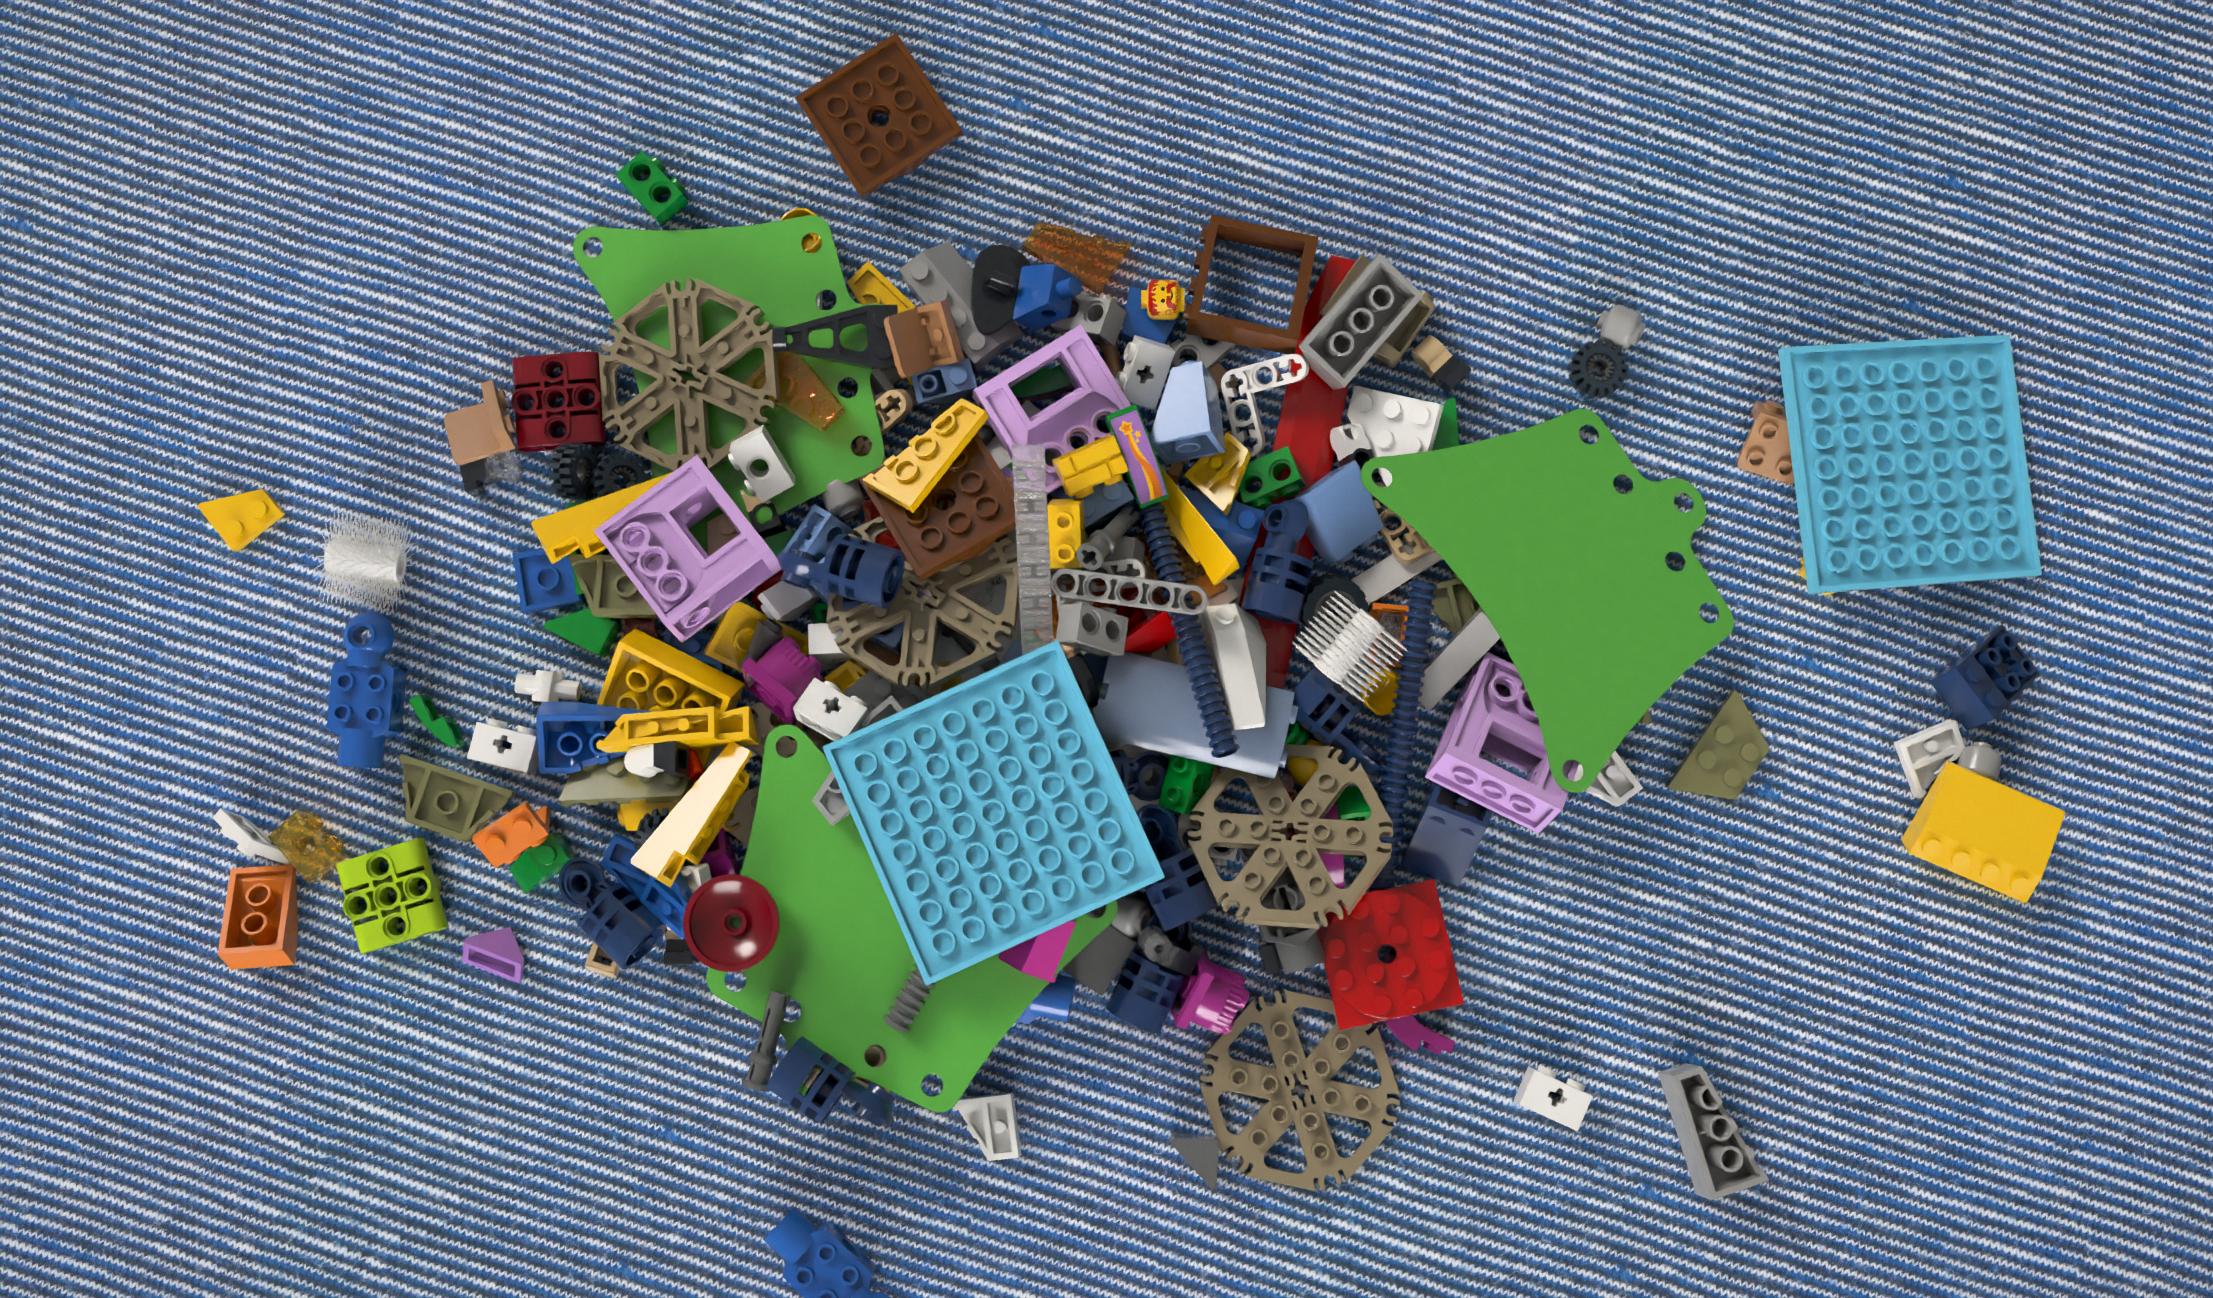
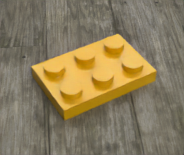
M740 601L736 602L724 612L703 653L743 673L738 666L749 651L748 648L758 619L765 621L769 617ZM774 619L775 622L783 627L781 633L785 637L792 638L800 647L799 651L807 658L809 654L808 636Z

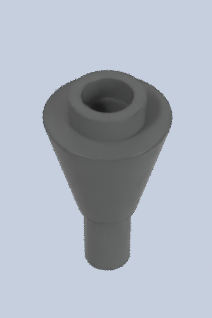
M767 618L765 621L758 619L748 648L749 651L738 667L742 670V664L749 658L757 662L759 657L761 658L777 641L782 640L785 637L781 633L783 627L770 618Z

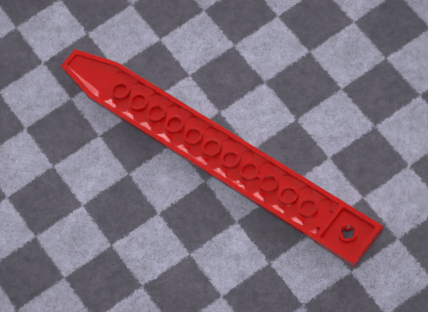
M1330 256L1305 305L1295 354L1303 355L1299 345L1323 318L1319 313L1356 260ZM1292 359L1289 372H1293L1296 377L1298 376L1297 371L1302 369L1301 363H1295L1294 359ZM1310 365L1308 375L1304 379L1286 385L1272 452L1288 446L1293 452L1306 487L1300 489V493L1331 471L1335 451L1331 446L1330 433L1333 428L1340 427L1349 387L1348 383L1345 388L1333 390L1311 369ZM1282 470L1278 474L1277 480L1284 481L1288 479L1291 470ZM1297 495L1290 498L1280 497L1271 502L1272 504H1280L1283 501L1292 500ZM1263 518L1256 541L1249 554L1239 607H1241L1256 550L1259 547H1264L1267 537V529L1263 526ZM1305 533L1297 542L1294 554L1311 560L1314 547ZM1252 615L1258 620L1266 641V685L1284 690L1297 624H1286Z

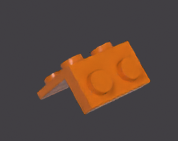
M526 801L474 834L472 841L495 868L503 863L510 864L521 855L522 851L530 846L536 847L546 840L549 835L550 810L547 806H543L534 811Z

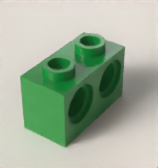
M641 151L615 175L622 185L663 227L688 204L683 195L686 189L675 177L671 180L663 173L666 168L654 155L649 158ZM651 172L647 180L638 181L641 173ZM671 193L668 201L664 203L658 202L662 194Z
M1286 446L1249 462L1238 490L1245 505L1262 510L1269 507L1273 500L1280 497L1290 498L1300 493L1301 488L1306 487L1293 452ZM1282 470H1291L1288 479L1284 481L1277 480L1278 474ZM1254 482H1262V488L1258 492L1249 493L1250 486Z

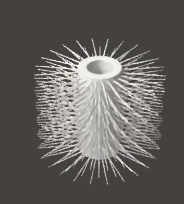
M334 511L333 535L330 519L331 541L328 534L329 541L326 549H324V556H316L324 557V562L322 563L324 564L323 570L325 569L327 574L323 586L327 580L326 588L328 589V595L331 592V603L335 593L336 599H338L340 593L341 604L343 598L342 590L344 588V605L347 597L349 596V601H351L353 596L354 606V599L356 600L355 592L357 591V604L360 602L359 599L364 603L367 596V601L369 602L370 599V606H372V595V601L376 605L380 598L381 604L383 601V608H385L387 603L390 607L389 595L391 593L390 603L392 606L394 590L397 610V592L399 589L400 597V581L402 586L406 566H412L406 565L408 559L406 554L408 551L406 553L405 551L408 547L406 546L404 550L403 544L404 542L406 544V541H404L405 534L403 529L400 540L401 530L399 523L397 524L399 527L398 537V528L396 527V531L394 524L392 526L391 519L389 521L391 531L389 527L388 534L387 521L384 522V525L381 522L379 525L377 517V529L376 523L374 526L373 515L371 521L373 531L371 533L372 525L368 520L367 523L365 521V528L362 521V530L361 513L358 522L354 519L351 526V520L348 523L347 512L345 518L347 520V530H345L346 521L341 517L342 527L340 531V525H338L339 511L337 526H335ZM331 579H332V585H331V589H330V592H329L330 581H331Z
M1335 591L1357 613H1353L1332 596H1330L1332 600L1353 618L1350 619L1328 601L1326 603L1349 623L1345 624L1338 616L1321 606L1344 629L1339 625L1337 626L1321 612H1318L1340 634H1337L1331 627L1329 628L1323 621L1313 616L1326 631L1328 630L1330 634L1335 636V640L1316 624L1314 625L1309 621L1312 627L1317 632L1319 631L1331 644L1306 626V630L1317 641L1319 640L1321 644L1311 637L1309 638L1305 633L1303 636L1316 649L1299 638L1298 641L1310 650L1311 655L1305 648L1303 649L1299 644L1297 646L1295 642L1293 643L1323 674L1361 700L1362 697L1354 691V687L1360 693L1362 692L1365 696L1367 695L1363 688H1360L1355 683L1354 679L1365 688L1367 687L1371 692L1372 690L1363 679L1361 680L1351 670L1352 668L1362 678H1365L1376 687L1375 682L1364 671L1359 669L1357 665L1382 682L1370 668L1364 665L1365 663L1362 662L1364 660L1370 667L1386 677L1380 668L1365 657L1364 653L1368 657L1370 656L1378 665L1380 664L1384 669L1390 671L1381 660L1368 651V648L1394 667L1395 665L1380 653L1378 649L1373 647L1372 644L1374 643L1387 655L1399 661L1376 639L1378 638L1383 641L1388 647L1403 656L1389 641L1382 637L1381 633L1405 651L1407 649L1385 631V627L1363 609L1357 608L1348 599Z

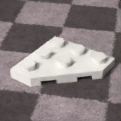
M1354 386L1347 416L1351 423L1357 422L1362 426L1374 458L1432 451L1444 406L1438 403ZM1378 468L1379 474L1388 487L1392 483L1391 473L1385 468Z

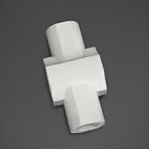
M536 670V675L517 674L515 693L532 695V701L561 702V699L578 702L582 684L580 681L565 680V674Z

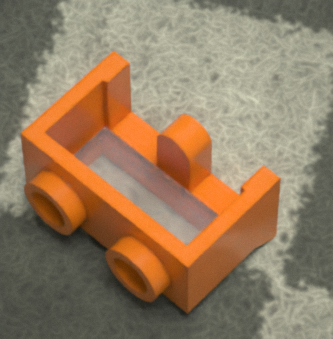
M1382 603L1371 604L1369 606V615L1385 627L1384 630L1401 644V640L1405 638V635H1402V631L1406 630V626L1403 623L1407 621L1408 617L1405 616V611L1409 610V606ZM1381 633L1382 637L1389 641L1398 651L1403 650L1390 638ZM1378 638L1376 639L1398 660L1402 659L1401 655L1388 647L1383 641ZM1374 643L1372 644V646L1378 649L1380 653H1382L1384 656H1386L1388 660H1390L1392 664L1395 665V667L1393 665H1390L1384 659L1379 657L1374 651L1368 648V651H1370L1371 654L1373 653V655L1377 657L1379 660H1381V662L1385 664L1387 667L1392 669H1400L1401 665L1398 664V661L1393 659L1390 655H1387L1380 647L1378 648ZM1365 654V657L1368 658L1369 660H1371V661L1373 662V664H1375L1377 667L1381 666L1380 664L1378 665L1372 658L1370 659V658Z

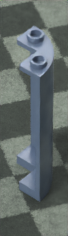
M1124 652V655L1109 656L1094 717L1102 738L1273 779L1276 777L1278 767H1285L1288 756V749H1284L1289 723H1295L1298 706L1293 705L1295 692L1266 685L1264 727L1233 730L1232 734H1235L1237 737L1235 744H1239L1240 749L1230 756L1216 758L1212 757L1211 752L1213 748H1210L1208 744L1211 740L1206 738L1205 735L1208 730L1203 728L1205 721L1200 718L1202 711L1197 709L1199 701L1194 699L1196 692L1191 689L1193 683L1188 680L1190 673H1187L1185 670L1187 666Z

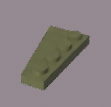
M625 755L610 759V762L601 765L597 763L583 767L581 771L570 773L558 802L562 807L573 806V803H586L590 806L601 805V802L616 801L618 804H631V801L646 800L647 803L680 802L692 788L695 781L691 780L690 776L676 778L664 774V772H658L650 778L633 774L626 769L624 764Z

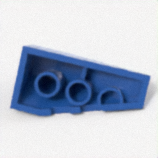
M1178 487L1235 556L1240 568L1233 573L1240 575L1256 541L1264 511L1233 501L1230 512L1225 515L1202 493Z
M542 702L536 714L539 773H574L581 771L583 767L597 763L601 765L610 762V759L626 755L627 752L606 753L596 748V743L599 740H604L616 727L615 722L623 714L652 711L581 702Z

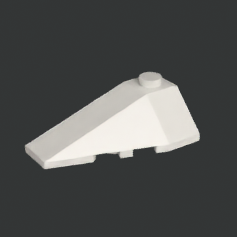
M1235 603L1207 606L1200 621L1202 625L1200 631L1204 632L1205 637L1203 641H1206L1208 644L1206 650L1210 651V657L1208 658L1213 660L1211 668L1216 670L1215 678L1219 679L1218 687L1222 689L1221 696L1225 699L1224 704L1228 708L1231 724L1234 730L1264 727L1266 710V641L1258 620Z

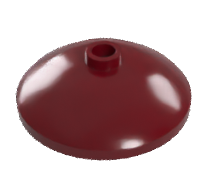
M737 874L721 875L702 884L689 899L683 917L684 936L691 952L706 966L723 972L742 971L760 963L773 949L780 930L779 910L772 894L760 882ZM735 916L740 917L742 921L739 928H735L732 924Z

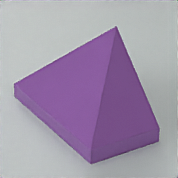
M511 927L467 937L463 942L462 962L520 984L523 979L524 957Z

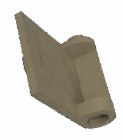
M1363 254L1358 257L1319 314L1324 317L1371 263ZM1419 290L1424 296L1372 355L1385 366L1394 368L1435 310L1434 298L1426 291Z

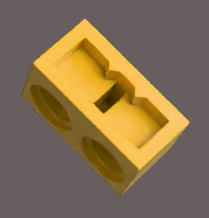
M1052 499L1047 505L1050 569L1082 568L1083 566L1079 563L1076 554L1078 548L1086 543L1084 499Z

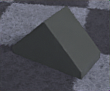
M1173 1133L1169 1137L1170 1143L1213 1190L1217 1186L1219 1138L1216 1135Z

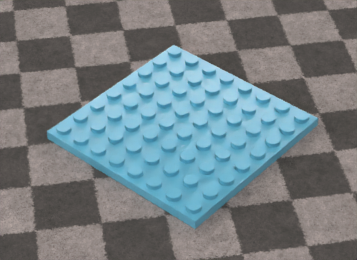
M2010 335L1783 347L1778 350L1808 594L2024 578L2042 575Z
M1058 640L822 747L926 986L1165 878Z

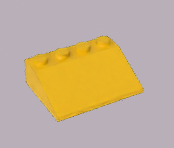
M635 628L618 642L597 705L652 712L714 706L718 709V713L736 709L745 683ZM716 747L692 748L698 753L704 769Z
M1947 760L1901 840L1908 853L2023 903H2027L2044 874L2066 812Z

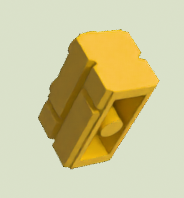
M1113 435L1104 436L1052 460L1065 493L1070 497L1075 495L1077 499L1092 494L1094 492L1093 487L1104 482L1105 486H1109L1123 479L1121 474L1128 471V467Z

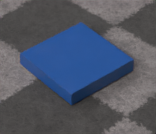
M543 548L512 554L522 614L585 604L584 594L576 595L573 568L568 559L569 555L552 564Z

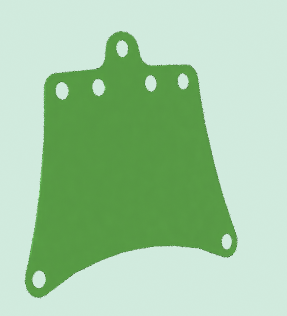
M815 215L750 226L697 230H636L596 226L582 230L576 236L573 243V254L576 261L603 298L614 322L665 282L670 284L671 280H676L680 283V291H683L687 285L686 278H691L694 281L695 278L757 305L760 307L758 309L765 313L758 320V326L768 321L774 327H789L866 305H884H863L856 303L850 298L829 225L824 219ZM809 233L818 234L822 240L821 248L815 253H807L802 248V239ZM596 237L601 240L603 250L600 255L591 258L584 253L583 245L587 239ZM823 290H831L836 295V304L830 310H822L816 304L817 295ZM714 300L706 301L702 305L704 343L738 318L737 311ZM663 306L638 325L637 334L640 338L671 351L668 307ZM863 324L844 328L840 333L841 345L846 349L864 351L868 346L867 328ZM831 329L812 331L809 334V344L817 348H831L833 346V331ZM787 335V344H791L793 338L791 335ZM761 348L752 349L721 374L753 389H761L766 383L763 350ZM777 352L781 402L770 397L769 400L776 403L779 408L776 410L769 407L764 411V416L772 421L771 425L760 421L758 425H764L768 429L767 431L796 477L794 486L768 499L774 504L778 516L812 497L826 492L827 484L831 481L839 479L845 484L865 476L879 468L885 457L884 444L870 385V376L873 369L790 352ZM633 368L639 393L657 380ZM677 371L687 381L694 380L701 383V380L695 378L692 371L690 373ZM702 371L701 374H704V375L707 376L708 373ZM844 378H853L858 384V391L855 396L844 398L839 395V382ZM694 388V391L698 393L700 392L699 389ZM708 402L710 444L714 449H720L744 431L745 421L742 417ZM674 410L648 429L649 446L668 455L677 453ZM858 436H866L872 443L871 451L866 456H856L851 450L852 441ZM728 459L711 473L751 523L740 491L744 490L748 496H752L745 485L747 478L742 470L737 471L730 459ZM762 459L752 462V466L758 471H765L769 468L767 462ZM651 461L652 479L674 472ZM762 506L755 512V519L760 524H764L772 518V511L769 507ZM719 507L688 529L707 554V522L723 514Z
M1580 408L1527 429L1474 443L1435 451L1372 458L1364 464L1361 470V480L1366 490L1410 524L1428 542L1468 588L1503 641L1535 710L1554 780L1562 789L1568 792L1579 793L1585 791L1593 783L1624 737L1647 710L1689 667L1732 633L1734 627L1732 612L1691 548V537L1704 523L1707 513L1701 494L1692 484L1684 479L1670 478L1654 482L1644 478L1601 418L1588 409ZM1590 425L1597 430L1599 438L1596 443L1586 444L1581 440L1579 430L1582 426ZM1376 468H1385L1391 473L1392 483L1388 487H1379L1373 482L1372 473ZM1617 475H1626L1631 479L1633 489L1630 493L1621 494L1615 489L1613 481ZM1685 493L1692 498L1694 506L1690 512H1681L1676 508L1674 498L1677 494ZM1669 552H1678L1683 556L1685 566L1681 571H1673L1666 565L1665 558ZM1711 603L1718 609L1719 618L1716 622L1707 623L1701 618L1699 609L1703 604ZM1575 760L1582 765L1583 776L1580 780L1570 781L1564 776L1563 765L1566 761Z
M789 724L780 725L769 733L765 741L757 806L740 874L760 882L772 894L780 915L779 935L773 949L765 959L749 969L742 970L746 976V985L742 990L738 992L730 991L725 985V977L728 972L718 971L710 967L706 975L707 985L715 996L760 1022L763 1021L770 990L790 994L789 1000L797 1001L801 1006L802 1012L798 1020L794 1022L783 1021L780 1034L787 1043V1052L801 1036H804L856 1072L855 1077L868 1079L930 1111L937 1113L946 1112L957 1104L993 1048L1050 982L1015 969L998 959L1000 954L998 953L934 982L936 984L935 988H930L929 992L931 994L929 997L924 998L926 1003L924 1006L919 1007V1015H914L915 1022L909 1024L910 1030L908 1033L897 1031L885 1023L883 1017L886 1014L889 1015V1007L895 1005L894 999L901 995L899 990L900 988H905L904 981L911 978L909 973L912 970L915 971L916 967L914 964L916 962L851 813L834 826H831L812 802L832 770L828 759L798 727ZM783 736H790L797 742L796 753L788 758L781 757L776 751V743ZM1117 900L1106 904V911L1099 918H1091L1084 914L1071 920L1076 922V925L1053 978L1113 922L1118 911ZM735 916L732 920L735 928H739L742 924L738 916ZM872 1045H879L886 1051V1061L880 1067H871L865 1060V1052ZM929 1074L938 1075L943 1081V1089L937 1096H927L922 1091V1080ZM808 1088L804 1089V1091L802 1092L803 1095L806 1094Z

